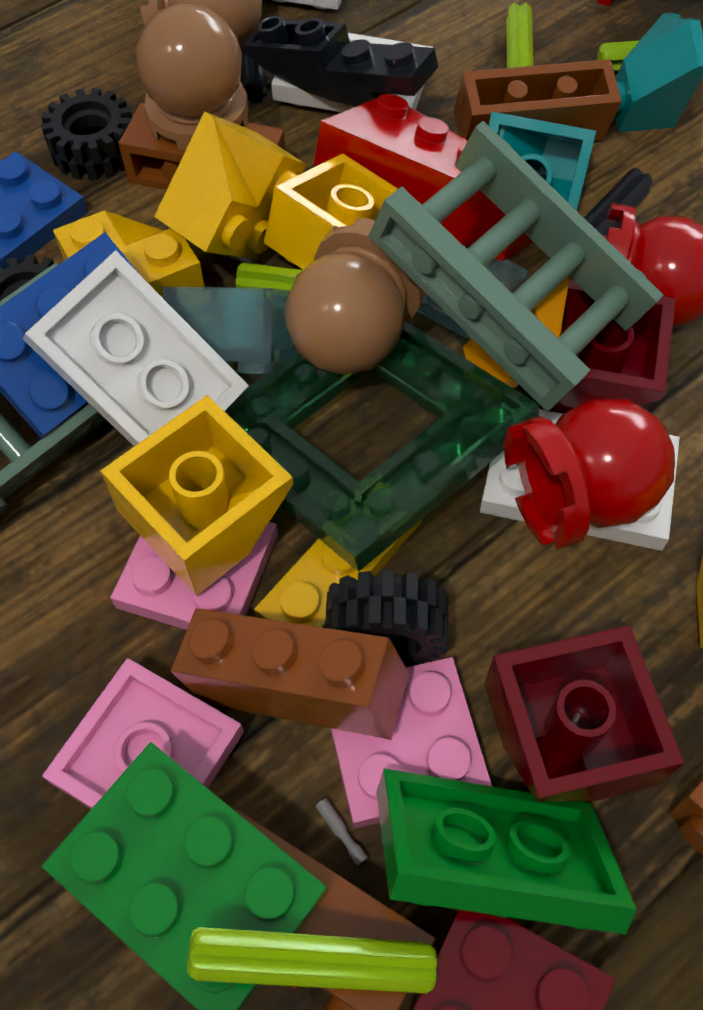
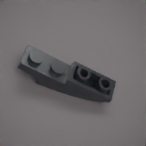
M277 15L270 16L261 20L257 24L256 30L241 44L243 52L247 57L282 80L314 95L353 107L376 99L383 94L415 96L439 67L435 48L416 47L407 42L394 45L373 44L364 39L350 42L345 23L324 22L321 18H310L303 21L286 20L282 16Z

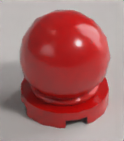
M611 203L606 219L616 221L614 228L609 227L607 236H602L636 269L641 271L664 296L676 298L672 329H677L697 321L703 316V224L682 215L657 216L639 225L635 221V207Z
M590 399L561 415L556 424L547 418L537 416L507 428L504 439L506 469L518 466L521 482L526 493L516 497L515 501L527 527L543 546L555 542V548L560 549L583 541L589 530V524L598 528L635 523L656 509L674 482L675 451L667 428L657 416L628 399Z

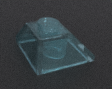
M163 287V299L224 361H237L238 373L273 374V363L294 362L297 352L287 329L284 310L290 290L273 288Z

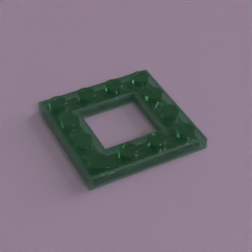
M405 322L399 341L392 352L371 370L345 375L319 370L299 353H295L245 389L224 412L293 477V485L280 506L359 572L504 451V439L507 428L539 416V404L415 326ZM369 371H372L438 416L439 419L359 482L292 429Z

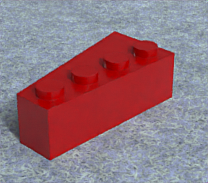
M383 94L376 99L321 121L313 168L343 153L399 189L402 186L419 203L424 204L461 173L455 164L467 140L450 131L445 122L436 118L426 117L409 107L408 102L404 98L393 94ZM479 190L440 224L461 244L470 247L499 222L505 214ZM523 233L495 259L501 262L505 261L530 245L532 240Z

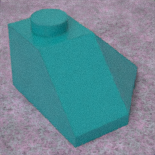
M673 12L663 13L625 57L616 76L622 101L615 115L618 132L675 127L703 78V33L700 20L694 18L681 19L680 14Z
M492 111L489 127L506 141L522 159L577 211L596 131Z

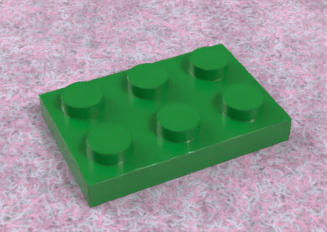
M152 742L143 749L41 866L197 1010H242L260 984L196 981L191 978L187 973V953L189 940L194 929L207 927L298 934L328 893L326 885Z
M383 768L376 793L389 899L412 902L422 906H438L492 914L502 918L512 917L565 925L576 929H592L626 935L637 909L591 803L536 802L532 793Z

